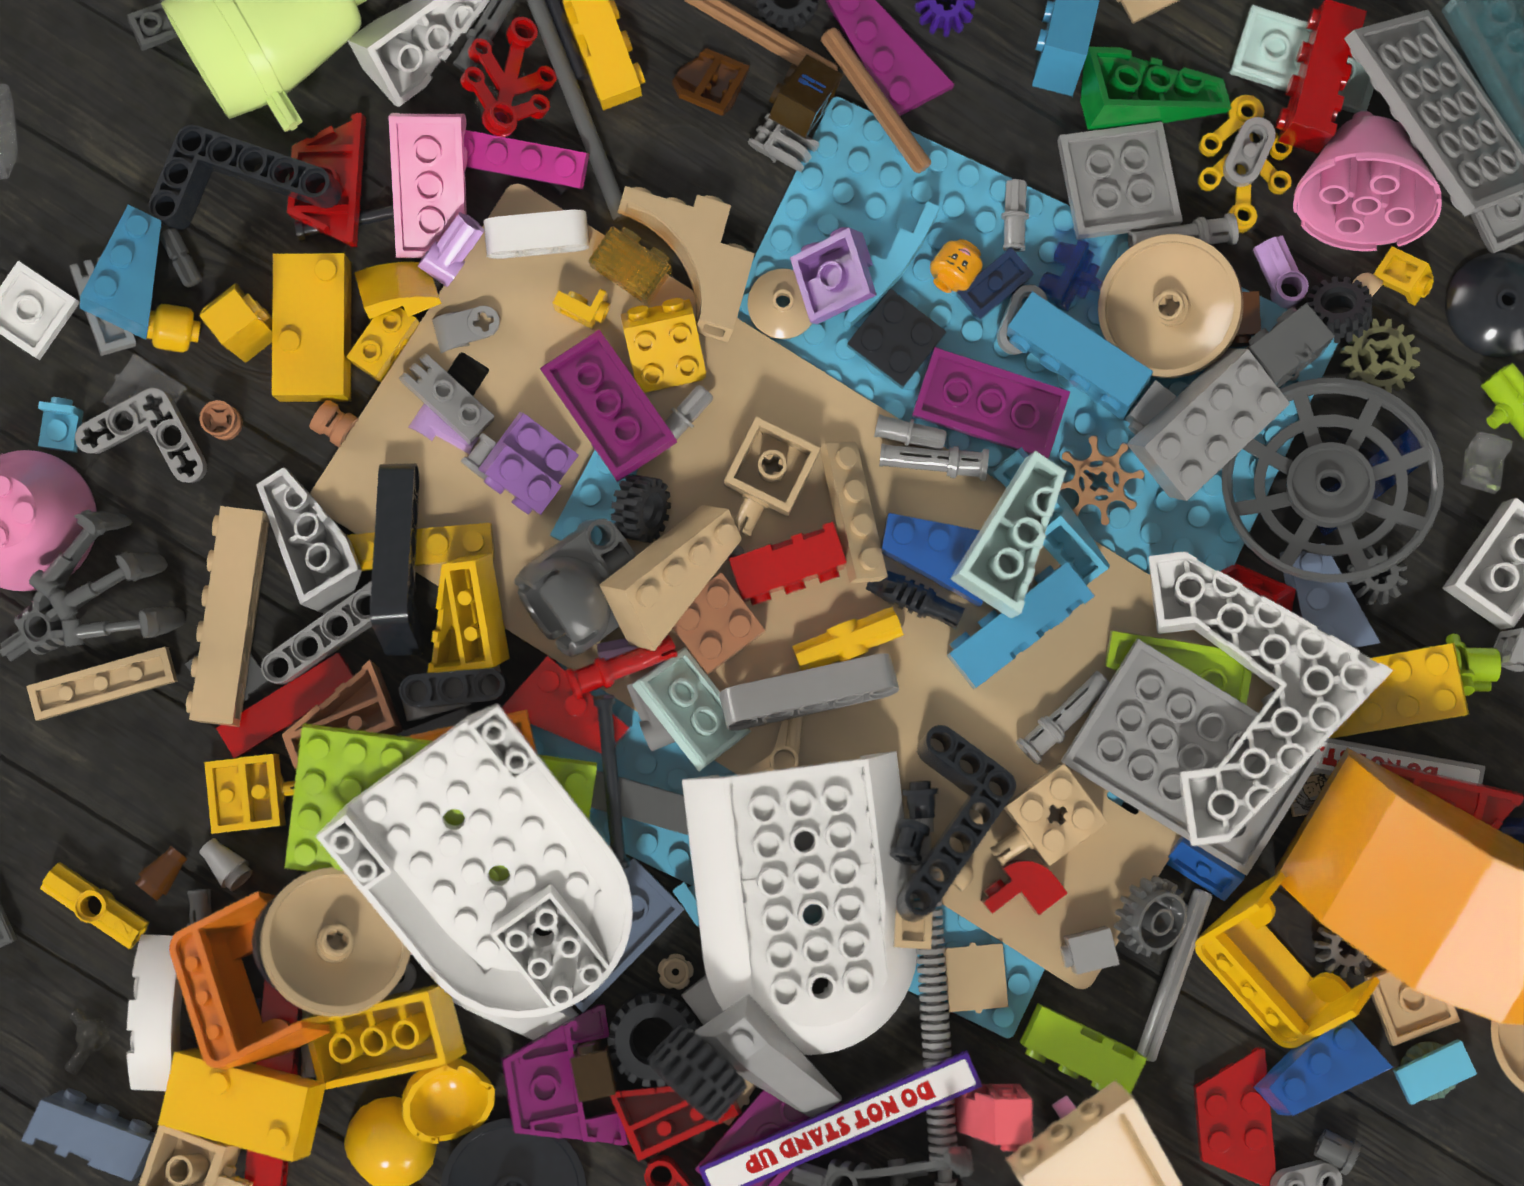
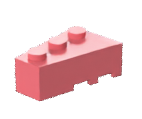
M982 1084V1087L955 1098V1103L951 1104L955 1106V1113L953 1114L956 1116V1122L952 1124L956 1125L957 1132L994 1145H1001V1150L1017 1151L1021 1146L1033 1140L1032 1098L1020 1084Z

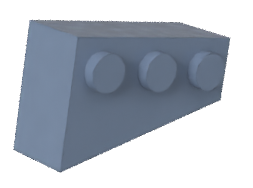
M1302 551L1293 565L1304 571L1321 574H1341L1332 556ZM1283 572L1285 584L1296 589L1292 613L1317 626V629L1330 636L1333 635L1354 648L1380 643L1347 582L1322 583L1300 579Z
M70 1088L40 1100L21 1141L33 1145L35 1138L56 1145L55 1153L66 1157L69 1151L88 1160V1166L129 1181H133L142 1174L156 1133L151 1131V1125L138 1119H132L130 1122L118 1116L120 1112L114 1107L106 1104L96 1106L86 1101L87 1096Z

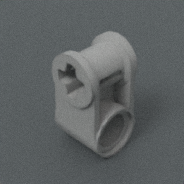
M478 306L461 312L443 314L432 319L440 352L444 353L453 348L470 346V342L494 335L500 325V318L497 312L488 306ZM481 313H485L488 318H494V322L489 324V330L483 332L481 327H475V322L480 320L479 315Z

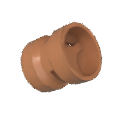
M328 399L313 416L309 428L319 435L325 434L329 436L330 442L340 448L359 418L351 413L344 414L336 403Z
M216 400L209 402L200 412L202 428L219 440L233 439L242 430L243 420L241 414L224 401Z

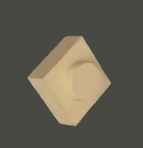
M895 910L893 947L931 949L933 912L918 922H908Z

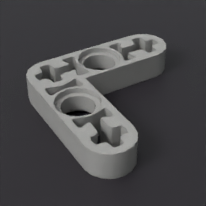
M149 388L83 423L75 433V441L80 450L86 453L99 454L148 428L170 470L178 480L187 483L198 482L207 472L206 460L169 393L162 389ZM152 395L154 398L163 399V403L159 405L163 416L172 414L173 419L162 421L156 426L155 421L162 419L157 411L148 410L147 406L152 403L150 399ZM122 411H128L133 417V425L127 431L119 430L115 423L117 415ZM172 425L178 427L182 434L180 442L174 446L168 445L163 438L165 429ZM108 427L111 433L115 435L113 439L111 434L107 433L98 437V446L86 443V439L90 437L89 430L101 432ZM187 445L189 446L190 450L183 451L189 461L197 462V466L193 468L195 473L193 476L190 473L182 472L181 468L185 466V462L181 455L173 457L172 452L183 450Z

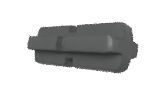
M175 228L163 231L159 238L169 258L172 261L174 260L172 264L183 285L192 287L201 282L202 276L192 257L187 255L189 251L179 231Z

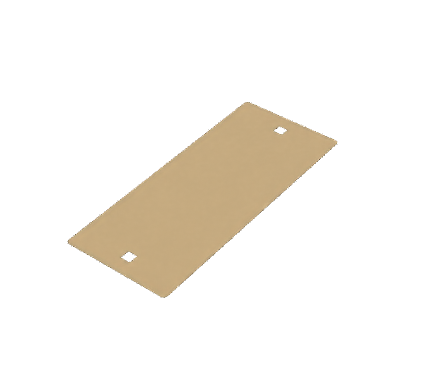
M513 184L506 189L488 218L561 211L563 209L522 184ZM587 225L589 248L586 250L504 259L487 257L485 232H483L476 245L465 257V263L448 287L443 286L440 291L439 297L442 304L429 308L359 416V420L355 422V426L352 427L345 441L341 444V447L337 450L313 487L310 495L331 519L353 533H374L379 465L417 463L420 480L417 529L491 523L495 557L493 564L504 628L574 671L594 663V659L598 657L597 643L625 639V636L619 626L584 653L573 657L567 656L557 648L556 639L549 640L541 632L528 614L518 595L519 587L515 584L514 579L520 570L560 542L551 537L550 534L595 450L540 368L600 329L634 378L621 314L627 313L630 308L644 305L650 308L662 305L668 299L682 298L683 300L690 299L696 322L695 295L692 289ZM600 289H603L608 294L607 303L611 304L602 323L596 322L593 329H590L555 311L552 302L558 291L567 295L569 291H573L588 300L587 305L591 307ZM478 306H488L497 312L500 318V325L494 335L470 342V346L453 348L444 353L440 352L432 319L443 314L461 312ZM481 313L479 315L480 320L475 322V327H481L483 332L489 330V324L494 322V318H488L485 313ZM738 318L728 342L698 334L706 369V377L703 380L644 393L664 422L673 413L671 409L673 407L677 409L696 386H703L713 396L712 402L692 423L694 425L693 428L689 426L677 439V443L670 447L669 451L665 450L638 469L637 475L663 480L662 483H666L668 486L666 491H670L671 497L667 499V502L671 503V509H667L666 512L670 516L668 521L664 520L663 522L666 528L664 532L659 531L660 537L701 505L729 509L733 520L735 519L744 498L742 494L724 486V479L756 416L818 447H822L825 443L857 442L880 546L888 513L981 530L1006 490V487L1000 481L987 474L986 481H980L979 477L957 475L956 478H950V476H947V472L888 466L879 467L881 444L905 447V443L874 437L878 416L881 414L885 417L899 418ZM461 352L489 369L488 374L473 397L494 415V421L482 433L496 443L519 412H523L579 454L560 480L561 488L541 515L533 510L529 515L511 503L515 497L508 491L504 490L502 494H499L486 485L482 478L461 462L464 457H468L470 454L437 436L431 441L421 433L408 428L424 402L400 381L399 377L405 372L416 381L418 378L409 369L414 363L427 371L428 369L419 360L424 353L429 355L446 372H448ZM479 438V440L477 441V443L475 444L474 448H475V447L477 446V444L480 442V438ZM909 444V446H908V447H918V448L930 449V448L921 447V446L912 445V444ZM819 454L789 517L769 507L768 509L764 508L751 537L742 534V530L748 520L745 519L739 531L742 540L738 544L743 548L744 553L769 544L773 545L792 539L791 536L799 533L807 534L822 529L824 524L830 522L834 523L839 538L821 454ZM773 459L770 464L764 463L766 473L772 475L774 471L780 473L781 470L778 468L779 461ZM631 539L626 540L637 556L658 539H653L651 543ZM1095 541L1110 565L1109 569L1087 584V587L1095 597L1086 604L1083 603L1078 606L1069 617L1045 632V635L1017 654L1016 658L975 689L969 685L947 657L953 651L949 644L965 631L970 636L981 629L977 622L995 608L983 601L981 606L977 607L968 600L950 590H946L934 581L912 571L884 554L883 559L886 570L905 575V580H916V585L922 583L927 590L931 587L937 592V596L965 608L956 629L929 616L919 618L917 617L918 613L914 611L910 614L905 607L903 610L899 609V604H888L887 601L866 589L868 582L849 583L845 566V569L839 571L840 577L820 583L819 579L816 578L805 582V589L788 595L782 589L770 593L772 600L754 606L751 605L750 600L744 602L765 629V633L709 674L708 677L721 692L735 685L801 671L792 646L827 633V629L855 618L860 620L870 614L893 607L904 635L869 649L868 653L854 659L881 653L890 654L900 690L889 697L803 716L799 764L797 767L860 759L862 755L897 751L901 793L903 789H910L909 782L931 781V787L939 788V793L935 794L934 832H930L932 849L969 796L924 763L917 752L919 740L932 727L945 725L1008 770L1016 781V790L1011 797L1012 799L1058 764H1063L1061 759L1096 703L1064 733V741L1061 744L1055 743L1041 757L1042 762L1039 765L1035 764L1019 748L1016 741L1019 738L1024 739L1039 725L1038 720L1041 717H1049L1095 671L1100 672L1109 682L1111 681L1116 670L1105 666L1111 630L1217 646L1195 630L1158 634L1150 575ZM1044 546L1039 551L1033 578L1027 592L1038 584L1034 577L1050 565L1054 570L1061 566ZM728 557L710 581L722 572L740 596L729 559L733 557ZM442 564L415 566V572L439 586ZM671 629L667 635L671 636L676 647L674 650L678 652L686 646L675 631ZM650 666L614 680L611 688L605 689L601 687V689L610 695H614L616 699L637 711L627 685L639 680L657 666ZM1254 673L1251 676L1247 706L1259 713L1263 707L1261 699L1270 694L1274 688ZM781 721L749 728L751 731L749 734L716 758L715 761L737 775L752 767L773 752ZM930 739V743L936 751L944 752L943 744L939 740ZM960 760L961 769L968 774H973L971 764L965 760ZM1068 767L1108 823L1050 866L1045 865L1036 852L1029 847L1011 860H1029L1045 866L1055 875L1068 894L1041 915H1037L1031 909L1020 893L993 914L986 909L980 901L986 896L983 890L999 878L1003 882L1009 879L1000 868L1002 865L996 859L1005 853L1008 848L998 856H994L990 850L991 846H994L1016 830L1014 822L1003 809L967 861L973 869L971 883L962 892L952 884L941 900L944 906L1074 988L1086 989L1093 984L1101 969L1076 975L1072 972L1071 967L1065 968L1060 951V946L1065 945L1063 936L1106 926L1111 929L1116 946L1119 942L1117 937L1120 931L1114 928V924L1120 921L1121 917L1115 914V910L1123 909L1124 903L1120 900L1121 896L1129 897L1131 895L1129 886L1134 885L1139 888L1141 878L1144 877L1151 881L1153 875L1159 876L1169 860L1168 856L1182 836L1140 810L1137 814L1127 811L1108 799L1107 794L1109 791ZM989 781L990 790L994 794L1001 796V787L997 783ZM902 793L904 819H910L907 798ZM1050 806L1048 809L1051 814L1047 817L1048 822L1051 820L1059 822L1061 820L1059 814L1062 812L1061 808ZM970 809L971 819L978 824H982L983 818L981 814L976 810ZM950 837L951 847L955 851L962 853V843L959 839ZM939 868L933 869V871H939L941 876L940 878H935V880L943 881L942 871Z

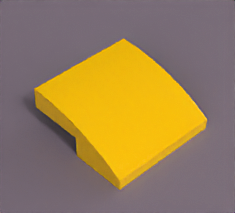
M420 262L387 263L354 272L363 306L369 319L401 306L404 307L408 317L442 304L433 277L417 267Z

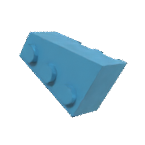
M127 205L80 295V309L145 340L149 324L161 220Z

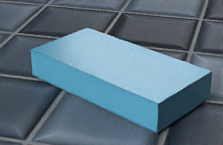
M1459 1039L1393 1069L1407 1102L1411 1105L1477 1074L1462 1041Z

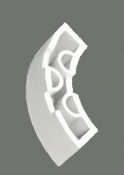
M143 934L140 936L132 977H135V1000H129L127 1030H132L130 1039L131 1051L127 1052L131 1090L166 1091L174 1052L181 1051L180 1014L182 991L169 952L173 936Z

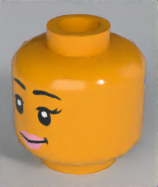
M964 239L946 242L930 263V272L935 278L933 280L935 286L946 293L969 289L976 276L982 271L983 263L980 258L981 253L979 249Z

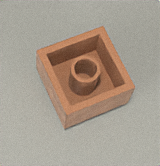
M722 572L706 584L672 628L707 675L711 674L765 633V629Z

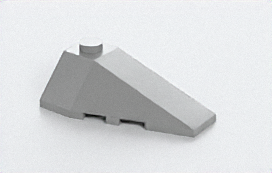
M747 995L694 1031L725 1058L745 1080L808 1117L825 1112L842 1099L841 1095L750 995Z

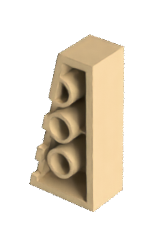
M701 505L599 585L629 645L655 651L742 540L729 509Z

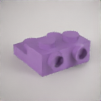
M850 227L839 228L833 231L828 239L822 242L807 244L801 248L800 253L790 257L810 323L819 324L877 295L868 269L873 263L862 232Z
M519 412L478 470L487 476L483 482L499 494H502L504 490L512 494L515 498L511 503L528 515L532 510L541 515L561 488L560 480L579 454L525 413Z

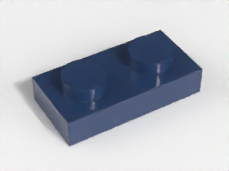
M1009 248L976 276L969 289L965 291L959 290L956 296L979 322L1030 280L1034 273L1012 248Z

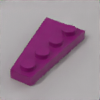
M825 0L854 53L899 116L953 89L954 83L876 0Z

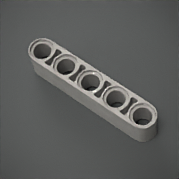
M372 581L267 654L261 664L263 676L272 683L288 684L372 627L370 615H364L361 611L362 601L366 597L371 596ZM414 581V594L416 592V581ZM344 617L348 623V628L343 635L335 636L332 632V623L336 618ZM309 638H314L318 643V650L313 656L307 657L302 651L303 643ZM284 658L288 663V672L285 676L278 678L273 672V666L277 660Z
M881 653L735 685L722 690L719 693L727 729L743 730L889 697L900 689L890 654Z

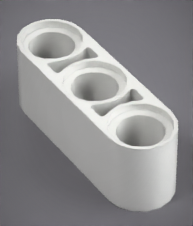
M561 210L491 217L484 220L486 255L488 258L504 259L583 251L589 248L587 216L584 210Z

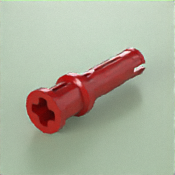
M667 635L655 651L638 647L607 660L604 657H597L594 659V663L574 671L571 668L566 669L565 673L575 699L580 700L585 693L601 687L605 689L611 688L614 680L665 660L675 658L678 655L677 651L674 650L676 647L671 636Z

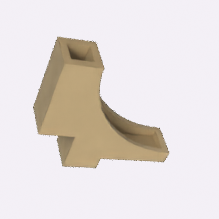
M625 186L618 213L642 223L659 235L672 248L686 269L693 287L696 300V327L698 334L728 342L735 327L755 254L738 244L726 245L721 243L731 205L723 203L721 199L715 196L703 197L697 195L692 207L686 205L684 201L678 198L670 197L666 199L653 195L649 190L642 187L630 188Z

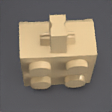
M159 1125L139 1186H253V1182L235 1175L237 1170L235 1166L241 1151L240 1147Z

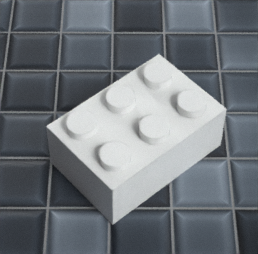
M1517 498L1502 502L1442 587V589L1500 630L1514 627L1524 614V503Z

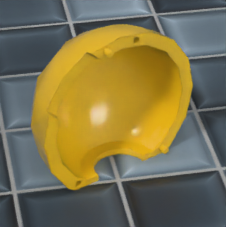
M460 1058L446 1065L418 1070L409 1079L402 1094L403 1121L409 1132L421 1141L439 1144L440 1141L456 1139L470 1131H474L488 1119L494 1106L495 1089L490 1080L479 1069Z
M395 1096L375 1099L361 1107L349 1122L344 1140V1148L348 1159L358 1173L372 1186H410L423 1178L433 1165L437 1144L421 1141L409 1132L402 1117V1098Z

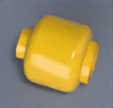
M160 304L156 311H150L147 339H152L155 348L186 352L191 342H198L200 321H194V314L190 308Z

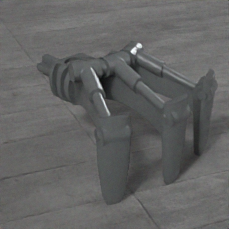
M91 510L82 511L74 516L78 519L77 523L83 527V530L66 551L56 557L45 572L38 570L31 576L29 584L38 591L33 598L32 604L14 619L19 631L0 643L2 647L0 653L2 656H7L9 661H13L28 650L38 655H44L58 649L62 645H65V647L82 645L85 638L108 636L111 632L141 629V635L144 638H152L173 631L184 624L186 621L185 612L178 607L146 608L140 611L139 620L116 623L102 621L81 624L80 619L76 618L77 610L124 579L136 581L140 578L153 576L165 571L168 567L166 559L157 553L124 552L116 556L119 569L94 583L88 582L67 594L64 590L66 584L90 545L99 535L104 534L105 531L131 525L132 520L121 513L92 512Z
M954 1146L946 1151L943 1155L944 1159L930 1162L925 1160L906 1164L904 1158L887 1161L888 1168L871 1169L870 1165L864 1162L856 1166L855 1162L849 1160L842 1162L837 1158L831 1160L828 1169L805 1162L794 1167L792 1181L806 1186H840L841 1181L845 1177H849L853 1186H866L865 1180L890 1178V1186L909 1185V1178L927 1176L929 1172L950 1168L961 1177H969L974 1172L971 1149H966V1146Z

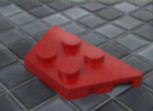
M362 113L352 115V121L336 129L330 126L320 131L314 138H306L292 145L291 151L292 158L321 167L335 178L341 185L342 196L339 202L330 208H321L288 196L287 213L292 218L351 247H357L366 127V118ZM294 172L290 173L289 181L292 179ZM326 182L321 183L317 187L316 193L323 190Z
M1381 761V766L1403 777L1497 830L1503 824V820L1524 799L1522 793Z
M1256 1047L1251 1050L1252 1053L1235 1063L1228 1064L1213 1077H1207L1193 1086L1199 1155L1203 1162L1259 1185L1270 1186V1181L1276 1173L1270 1105L1254 1088L1267 1074L1265 1048Z

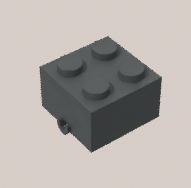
M1307 303L1298 310L1294 306L1289 308L1276 320L1278 323L1270 332L1266 328L1262 329L1248 341L1249 345L1245 348L1249 349L1278 388L1288 381H1295L1299 377V372L1319 358L1335 337Z

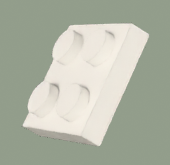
M18 261L0 286V334L40 360L80 302Z

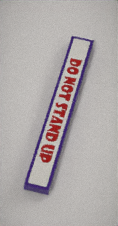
M964 1051L699 1165V1170L706 1186H751L982 1087V1083L968 1051Z

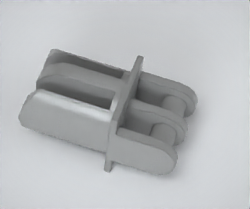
M767 113L765 116L767 121L763 127L758 126L756 129L758 134L754 139L750 138L748 144L771 158L774 163L776 160H779L801 173L804 169L801 162L808 163L812 157L806 148L815 152L819 147V142L808 136L804 138L768 118L770 113Z

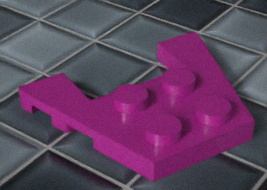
M603 1003L596 1004L501 1059L512 1127L515 1133L553 1138H570L595 1143L604 1142L620 1146L628 1145L626 1132L617 1111L584 1117L583 1105L578 1100L570 1058L574 1053V1044L607 1038L609 1036L605 1005Z

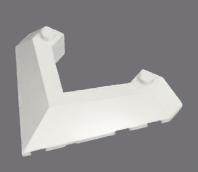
M1184 551L1148 556L1157 633L1164 634L1195 630L1277 690L1217 768L1180 772L1179 782L1191 846L1229 842L1393 670L1361 654L1359 650L1333 635L1330 636L1317 629V626L1268 598L1261 597L1242 586L1243 584L1219 570L1212 569L1198 561V558Z

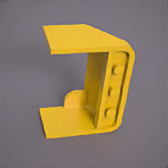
M1279 872L1244 894L1212 923L1196 940L1195 951L1204 964L1278 1045L1293 1049L1357 1016L1380 983V980L1374 976L1351 989L1343 979L1333 973L1324 972L1312 977L1266 926L1276 913L1275 906L1270 897L1286 878L1282 872Z

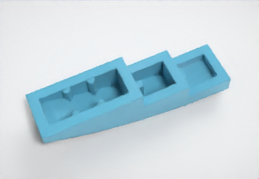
M927 201L914 233L900 228L886 260L872 255L873 265L868 267L877 295L850 308L844 321V327L852 328L882 300L901 278L922 247L938 215L940 206Z
M1022 447L999 464L994 469L993 474L1007 488L1022 462L1029 455ZM1059 493L1053 514L1047 525L1043 546L1060 565L1068 562L1087 585L1109 569L1110 565L1089 532Z

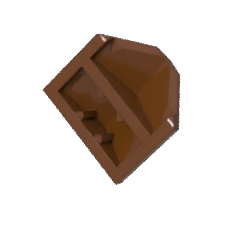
M706 48L701 51L700 56L679 69L672 80V85L679 98L723 116L733 108L750 66Z

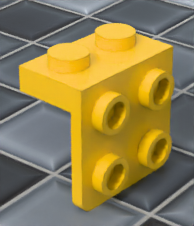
M672 298L664 301L662 305L650 308L644 305L630 308L627 313L621 314L634 378L644 393L701 381L706 377L705 364L690 299Z

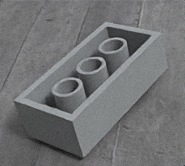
M1228 348L1216 362L1200 374L1139 431L1127 445L1168 497L1188 501L1290 403L1249 349Z

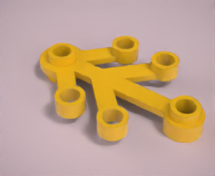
M1251 95L1237 97L1231 103L1232 108L1228 112L1229 119L1214 133H1207L1203 136L1199 143L1200 152L1208 157L1216 155L1222 147V142L1237 130L1239 132L1247 120L1254 117L1263 118L1264 108L1262 103ZM1249 107L1253 115L1245 117L1241 112V108ZM1251 133V134L1249 135V138H1250V140H1251L1252 142H1253V133ZM1276 134L1269 153L1274 159L1283 160L1291 153L1293 146L1282 143L1286 147V153L1277 152L1275 144L1281 142L1277 141L1279 136ZM1213 140L1216 143V149L1209 150L1206 148L1205 141ZM1228 153L1213 167L1205 168L1200 173L1198 185L1201 189L1212 191L1219 185L1221 178L1224 176L1223 165ZM1266 159L1260 175L1266 180L1268 188L1272 193H1285L1291 186L1292 180L1290 175L1285 171H1277ZM1237 165V173L1240 175L1246 174L1245 167ZM1204 175H1213L1215 183L1212 185L1207 184L1204 181ZM1274 178H1282L1285 181V187L1278 188L1274 184ZM1251 184L1245 187L1236 186V202L1228 211V213L1235 215L1239 233L1248 231L1257 220L1256 209L1251 205ZM1238 211H1246L1249 214V220H1240L1238 218Z

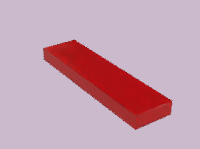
M338 652L241 713L240 727L220 725L216 729L234 759L239 758L300 720L316 705H321L336 692L335 689L343 682H348L354 674L341 653Z

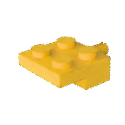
M279 754L204 762L211 834L286 825L284 804L286 796L294 795L293 787H295V781L284 782L280 771Z

